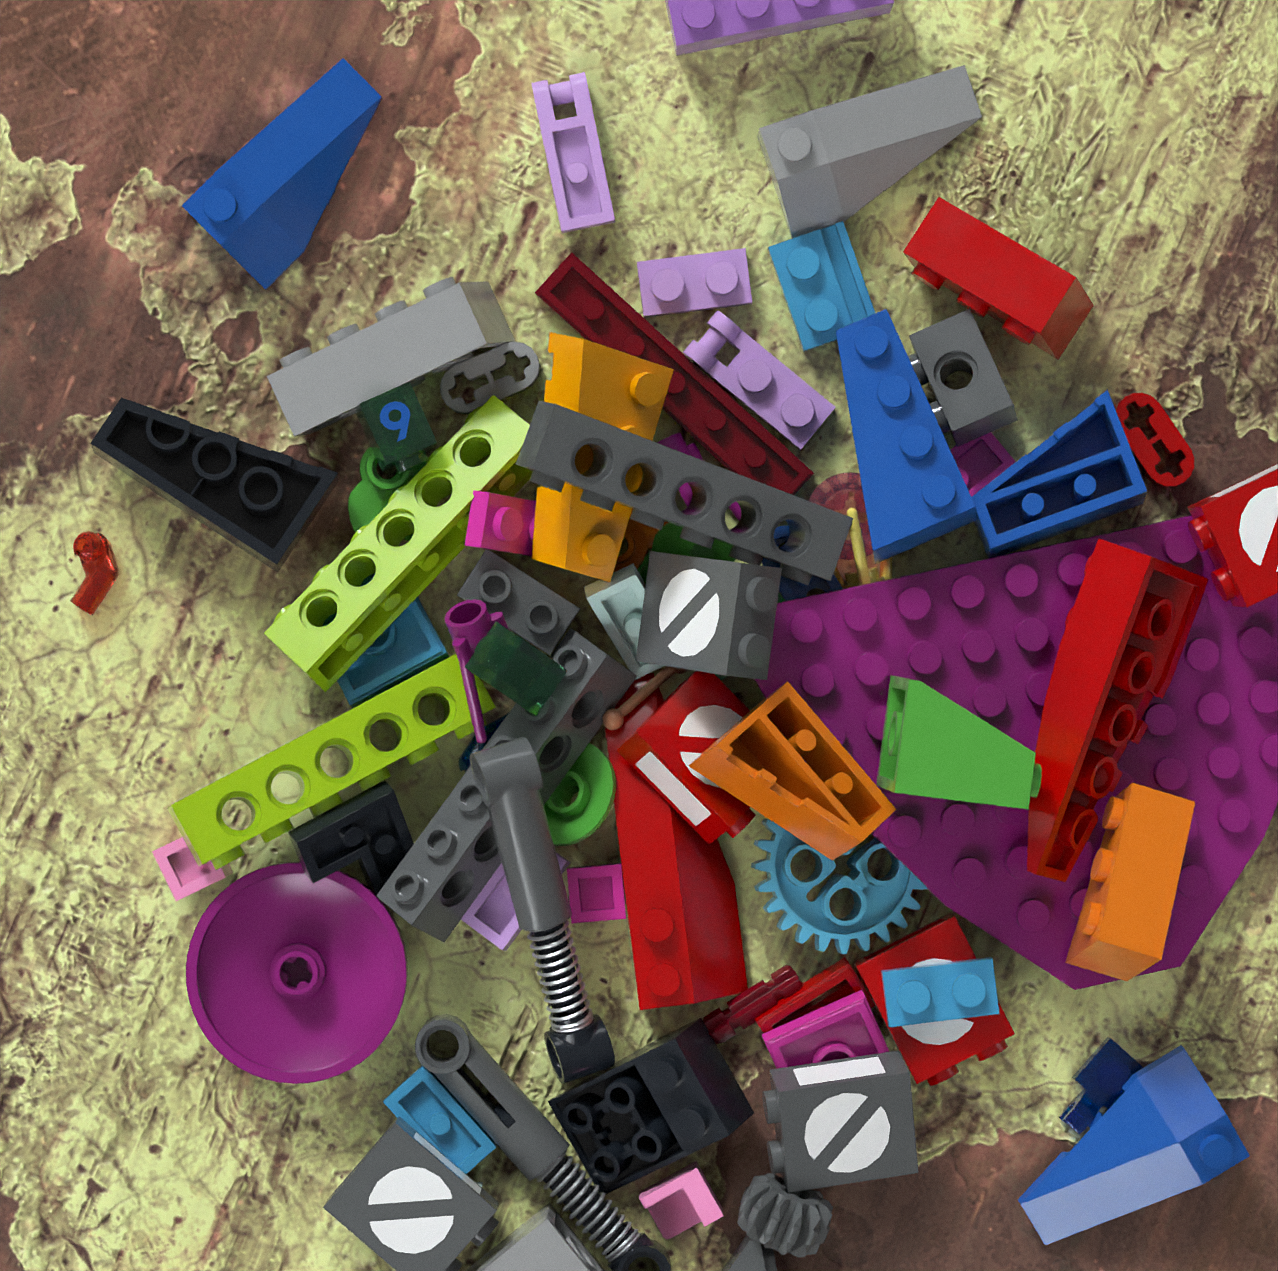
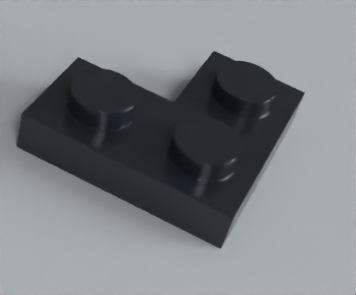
M385 780L288 832L303 871L313 884L358 860L368 887L376 895L414 844L396 794Z

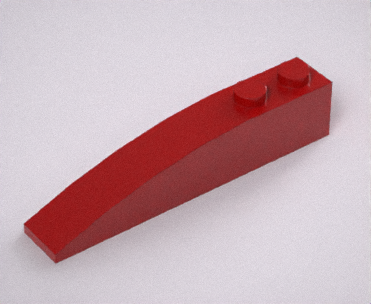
M1098 538L1094 552L1086 562L1084 579L1075 604L1066 617L1065 631L1059 645L1044 701L1035 749V764H1040L1042 769L1041 785L1038 796L1036 798L1030 797L1028 872L1062 882L1067 881L1098 822V815L1093 810L1099 799L1106 796L1109 792L1113 793L1123 774L1117 768L1122 754L1129 741L1139 744L1148 727L1141 718L1153 696L1163 699L1172 681L1208 583V578L1155 557Z
M649 673L634 680L614 709H618L654 678V673ZM659 687L624 717V723L619 729L609 730L605 727L608 757L616 778L614 807L640 1010L694 1004L739 994L748 989L735 883L718 839L708 844L616 751L664 701Z

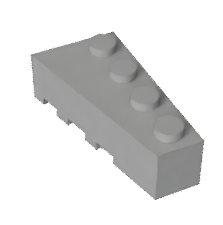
M453 277L443 279L425 288L423 293L426 299L410 307L407 306L405 300L396 302L376 312L375 316L378 322L360 330L357 324L347 326L327 336L330 343L328 347L313 354L310 347H306L280 359L279 361L283 368L268 375L267 378L293 435L312 434L378 403L376 398L383 394L385 397H390L420 385L425 380V374L432 371L434 375L449 370L453 366L473 357L472 352L479 348L498 347L505 343L514 342L513 334L489 282H459L456 284Z

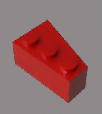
M940 197L937 198L903 251L904 255L914 266L911 274L916 279L936 291H939L943 285L957 294L958 298L956 301L966 309H970L972 313L982 318L988 314L1002 323V329L1027 345L1033 343L1057 360L1060 359L1094 306L1077 277Z

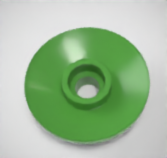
M590 743L544 804L554 846H569L588 838L602 825L612 808L616 792L614 769L608 757ZM579 792L576 800L571 804L573 795Z

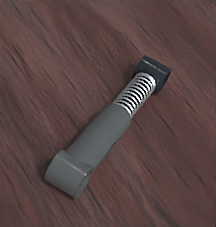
M520 737L472 753L470 755L472 773L478 791L489 812L520 929L530 932L527 937L533 941L530 944V948L535 950L532 956L537 958L535 966L539 967L537 975L542 976L539 982L545 985L542 988V993L547 994L544 1001L549 1003L546 1008L551 1012L549 1015L551 1027L549 1031L544 1033V1040L553 1070L559 1081L565 1084L613 1067L615 1065V1055L612 1043L603 1021L599 1015H593L592 1009L589 1008L590 1002L586 999L588 994L584 990L585 983L581 981L583 975L579 972L581 968L577 963L578 956L574 954L576 951L572 945L574 941L570 937L571 930L567 927L569 924L568 919L571 917L572 912L540 794L543 785L535 753L526 737Z
M449 1014L436 1015L427 1020L420 1029L415 1042L416 1057L421 1065L439 1079L528 1181L537 1178V1182L543 1180L546 1183L543 1189L550 1188L552 1190L550 1197L556 1195L559 1198L556 1204L563 1202L565 1205L563 1211L568 1209L571 1211L572 1214H570L569 1219L576 1217L578 1219L576 1226L582 1224L585 1227L582 1233L589 1232L591 1234L589 1240L595 1239L598 1242L595 1248L603 1247L602 1255H605V1259H608V1267L612 1271H629V1266L635 1259L649 1257L657 1262L660 1271H671L670 1256L665 1247L656 1240L650 1239L645 1233H638V1229L632 1228L631 1222H623L625 1215H617L618 1207L611 1208L612 1200H604L605 1193H598V1185L591 1186L592 1178H584L586 1171H578L579 1163L572 1164L573 1156H565L566 1149L570 1144L475 1039L466 1023L458 1017ZM438 1030L450 1031L458 1040V1052L448 1058L436 1056L429 1047L430 1035ZM464 1063L500 1104L495 1106L461 1068Z

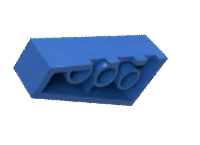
M887 309L836 330L874 562L877 564L976 521V506Z

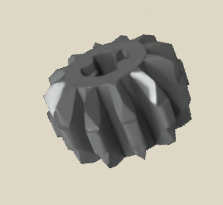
M767 1173L754 1176L750 1186L746 1187L740 1201L741 1205L739 1207L737 1224L742 1230L747 1232L746 1234L750 1239L761 1242L765 1248L777 1250L781 1255L790 1253L799 1258L817 1254L820 1245L825 1242L829 1233L833 1210L830 1202L823 1198L820 1191L812 1189L788 1193L783 1178L776 1174Z

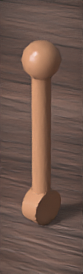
M666 666L618 709L607 710L602 718L605 727L609 730L619 729L624 723V717L672 675L675 673H685L688 669Z

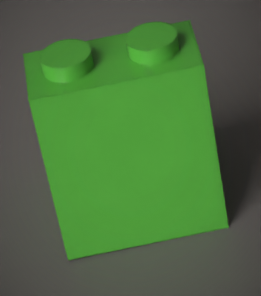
M890 676L876 786L900 794L1029 809L1030 797L1036 798L1038 796L1042 777L1041 765L1035 764V752L923 682L905 677Z

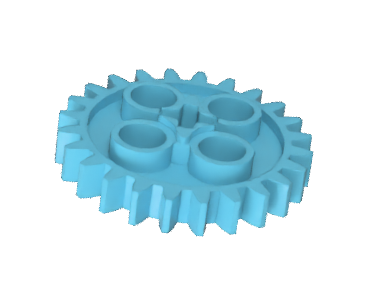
M763 819L762 824L773 834L770 840L760 839L754 841L755 846L767 852L766 859L751 863V868L767 872V879L760 881L754 888L759 892H772L773 897L764 905L763 909L768 913L779 910L784 912L777 923V927L780 930L784 931L794 924L798 925L794 941L803 944L814 933L815 950L824 952L832 938L834 939L837 952L840 954H847L850 939L855 940L860 950L868 951L870 949L869 934L873 933L878 939L887 943L890 941L889 932L886 927L887 924L891 922L904 929L908 926L905 918L900 913L903 907L914 910L921 908L920 904L910 895L913 889L923 890L927 889V887L875 837L848 859L846 864L851 871L847 876L839 873L834 874L822 887L818 896L813 901H808L807 893L834 871L836 867L835 862L773 821ZM856 846L842 855L846 856L850 854L856 848ZM883 848L891 857V869L883 878L875 879L868 871V858L874 851ZM808 850L815 858V870L810 877L799 881L791 873V860L799 851ZM846 888L853 895L854 906L850 914L837 919L830 911V898L837 890Z

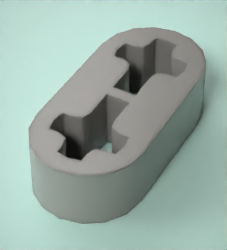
M514 341L502 344L459 363L446 371L440 385L442 399L450 409L461 414H470L474 409L483 406L493 394L503 401L534 385L540 371L538 357L533 349L524 343ZM515 352L519 359L529 358L531 365L524 369L526 377L524 380L516 382L512 375H507L494 381L491 373L507 365L505 356L508 353ZM464 374L469 381H474L486 375L489 384L474 391L476 399L474 402L466 404L461 397L452 399L450 391L457 387L455 378L458 375Z

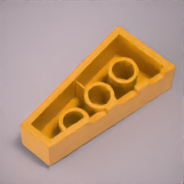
M550 332L548 352L554 353L552 379L545 382L544 402L560 405L653 441L674 369L586 339ZM588 444L582 446L575 456V466L580 474L586 472L593 462V452ZM638 463L627 471L625 477L626 487L630 492H634L639 488L643 471ZM566 483L563 486L562 492H557L543 486L538 487L531 559L611 582L632 508L615 502L612 511H608L580 500L583 492L582 489Z

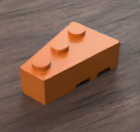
M788 681L760 701L689 765L690 768L832 861L863 842L897 810Z
M1131 783L1116 797H1110L1102 818V827L1106 830L1100 849L1093 860L1090 873L1091 879L1065 963L1129 981L1162 960L1195 801L1136 783Z

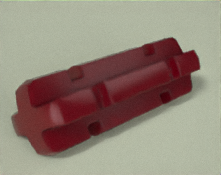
M785 965L770 975L772 980L767 983L761 980L726 1003L728 1008L722 1011L720 1008H717L703 1018V1022L716 1044L724 1043L736 1035L735 1029L740 1026L743 1030L756 1022V1017L777 1005L779 999L782 997L786 999L799 991L803 985L796 971L790 965Z

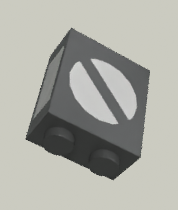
M650 551L636 661L719 675L767 680L782 568Z
M899 1050L769 1070L771 1090L763 1091L762 1099L767 1124L775 1123L776 1140L767 1142L768 1157L772 1174L781 1173L788 1193L918 1173L910 1072Z
M400 1116L332 1193L323 1206L327 1212L396 1271H458L463 1263L456 1257L470 1241L479 1247L499 1223L493 1217L499 1202Z

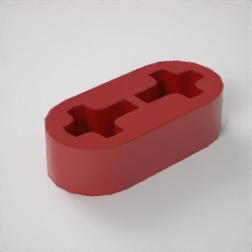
M1132 393L1123 397L1115 405V410L1135 461L1144 475L1153 484L1160 487H1175L1184 483L1193 472L1194 455L1163 407L1153 396L1146 393ZM1130 403L1137 409L1146 406L1150 410L1151 415L1145 420L1146 425L1154 435L1150 439H1147L1139 427L1128 429L1123 421L1129 417L1126 407ZM1158 441L1166 453L1170 454L1177 451L1181 455L1182 460L1176 464L1179 471L1176 477H1173L1170 472L1159 474L1154 466L1161 460L1152 446L1155 442Z

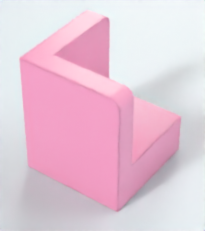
M183 837L152 851L176 901L233 873L229 863L215 870L211 861L198 867Z
M697 1161L639 1192L640 1202L644 1209L647 1208L665 1239H671L700 1222L705 1227L724 1216L723 1208Z

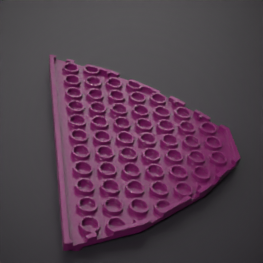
M1191 515L777 602L767 680L754 679L765 698L788 681L875 784H877L890 676L905 677L923 682L1035 752L1044 701L1059 645L1065 631L1066 617L1075 604L1084 579L1086 562L1093 554L1098 538L1155 557L1208 578V583L1172 681L1163 699L1153 696L1141 718L1148 727L1139 744L1129 741L1122 754L1117 768L1123 774L1113 793L1109 792L1106 796L1099 799L1093 810L1098 815V822L1066 882L1035 875L1027 871L1029 809L900 794L877 786L897 810L871 834L908 868L943 905L1074 990L1121 980L1065 963L1091 879L1090 873L1093 860L1100 849L1106 830L1102 827V818L1111 796L1116 797L1131 783H1136L1195 801L1162 960L1137 976L1181 967L1263 840L1278 804V593L1248 608L1233 607L1231 600L1225 602L1213 584L1211 572L1216 570L1208 551H1200L1190 534L1188 522L1193 520Z

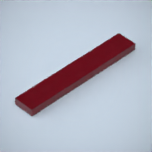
M572 252L535 292L544 303L584 339L674 369L662 410L729 471L795 495L814 474Z

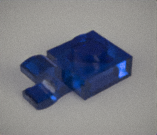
M1107 1037L1073 1075L1072 1078L1084 1089L1064 1109L1059 1118L1080 1135L1096 1117L1100 1108L1104 1106L1108 1110L1125 1092L1122 1086L1135 1072L1144 1067L1115 1041Z

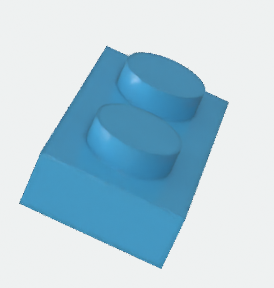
M991 957L881 970L889 1027L999 1014L994 965Z
M423 1066L419 1067L383 1100V1103L397 1118L400 1116L466 1174L497 1147L495 1142L439 1079Z

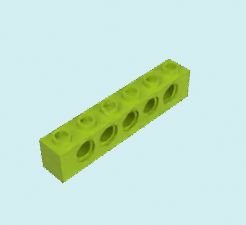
M493 394L483 406L474 409L468 415L464 426L444 446L433 451L426 465L407 485L398 488L392 494L388 505L368 525L356 531L351 538L350 544L331 564L324 566L316 573L311 585L292 604L280 610L273 624L264 634L326 693L465 548L470 507L474 498L473 490L513 497L530 480L533 471L516 465L530 425ZM490 455L486 462L475 467L482 457ZM451 495L445 504L437 506L442 498ZM413 534L411 540L408 543L399 546L400 542L406 536ZM375 574L368 584L361 586L366 577ZM337 613L330 624L323 626L324 621L330 615Z
M452 655L170 805L167 809L198 867L211 861L215 870L245 855L240 844L260 834L266 844L294 829L289 819L294 815L309 808L313 817H316L342 803L343 801L338 792L358 782L363 792L391 777L392 775L387 766L406 756L410 765H413L440 750L435 740L453 730L458 739L473 733L474 727L470 717L457 655ZM472 663L482 714H485L496 708ZM422 697H434L442 703L445 714L440 725H428L419 717L418 704ZM483 716L484 726H486V725H487V722H486V720H485V718H484V716ZM384 722L395 730L397 741L391 751H380L371 744L369 731L374 723ZM337 748L346 754L349 766L343 777L334 778L323 771L320 758L325 749ZM285 773L296 778L300 785V795L296 802L284 804L273 796L271 784L276 775ZM233 799L241 800L249 806L252 817L246 829L233 830L224 823L222 809L227 801Z

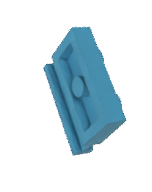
M843 221L768 247V252L803 352L836 341V330L875 314Z

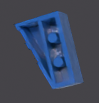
M1108 389L1071 421L1064 423L1054 431L1053 435L1028 455L1025 454L972 496L976 506V521L974 523L988 558L1005 555L1144 503L1147 489Z

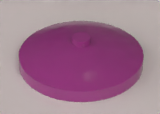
M300 862L272 864L248 873L230 884L210 903L201 916L192 935L187 954L186 986L188 998L196 1021L206 1038L219 1053L240 1069L257 1077L280 1083L298 1084L322 1081L338 1076L360 1064L378 1048L391 1031L399 1016L407 989L408 966L405 945L399 927L387 906L376 897V894L368 886L341 870L313 884L304 873Z

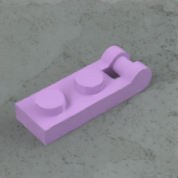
M585 72L569 75L570 81L548 85L547 80L531 83L562 233L615 223ZM574 102L577 116L555 120L553 106Z
M717 310L707 322L710 326L708 331L698 343L692 340L682 353L796 448L801 450L835 409V406L741 330L732 320ZM728 341L740 352L726 367L715 358V355Z

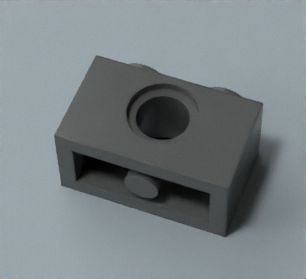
M970 309L909 335L914 354L908 356L921 386L928 383L936 401L930 403V406L942 433L950 431L957 447L1018 421L1014 404ZM957 371H965L973 376L971 382L962 389L954 390L944 385L947 377Z
M488 549L485 550L457 596L465 601L473 599L483 601L487 606L489 614L502 612L510 630L549 655L553 653L581 610Z

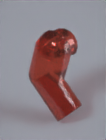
M85 531L75 538L73 551L75 555L80 557L86 577L70 601L83 611L94 615L117 580L119 569L110 541L101 533Z

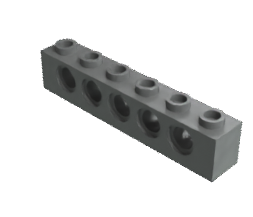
M538 401L516 465L533 471L530 482L557 492H562L565 483L583 490L580 498L583 502L608 511H612L615 502L633 509L630 517L631 520L662 530L665 521L683 527L680 538L711 549L715 539L732 546L729 553L730 557L754 565H761L763 558L781 564L779 567L782 568L781 576L805 585H809L812 576L831 581L853 518L568 408L543 401ZM588 444L593 452V462L586 472L580 474L575 466V456L582 446ZM638 463L643 471V480L637 490L630 492L626 487L625 477L627 471ZM688 483L692 489V500L686 509L680 511L675 502L676 493L683 484ZM737 501L741 508V518L739 523L729 530L725 523V513L728 507ZM785 520L790 530L789 538L783 546L778 548L774 541V532L776 527Z
M570 628L482 750L520 737H526L535 753L540 768L543 785L540 794L544 805L602 726L603 714L607 710L615 708L637 675ZM471 766L376 895L410 925L442 942L446 941L502 863L489 812L478 791Z

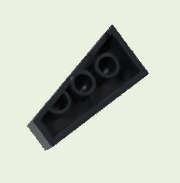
M122 397L90 443L96 455L276 572H279L338 483L337 472L320 466L318 468L295 460L293 457L274 450L269 451L243 442L237 437L220 431L215 432L197 426L185 419Z

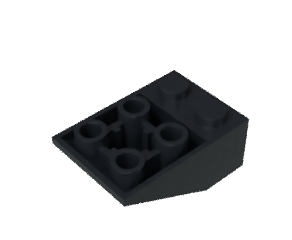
M702 1018L653 1041L616 1062L613 1067L596 1073L548 1101L590 1178H592L594 1185L599 1186L598 1192H604L605 1195L729 1136L754 1114L752 1107L720 1050L709 1035V1031Z

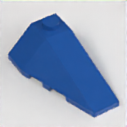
M342 58L224 163L182 207L267 290L305 252L313 236L312 233L326 206L329 205L336 191L335 188L382 100V96Z
M1182 1045L1135 1072L1122 1086L1125 1092L1104 1115L1099 1111L1087 1124L1090 1130L1069 1152H1061L1018 1199L1045 1245L1203 1185L1250 1156L1227 1114Z

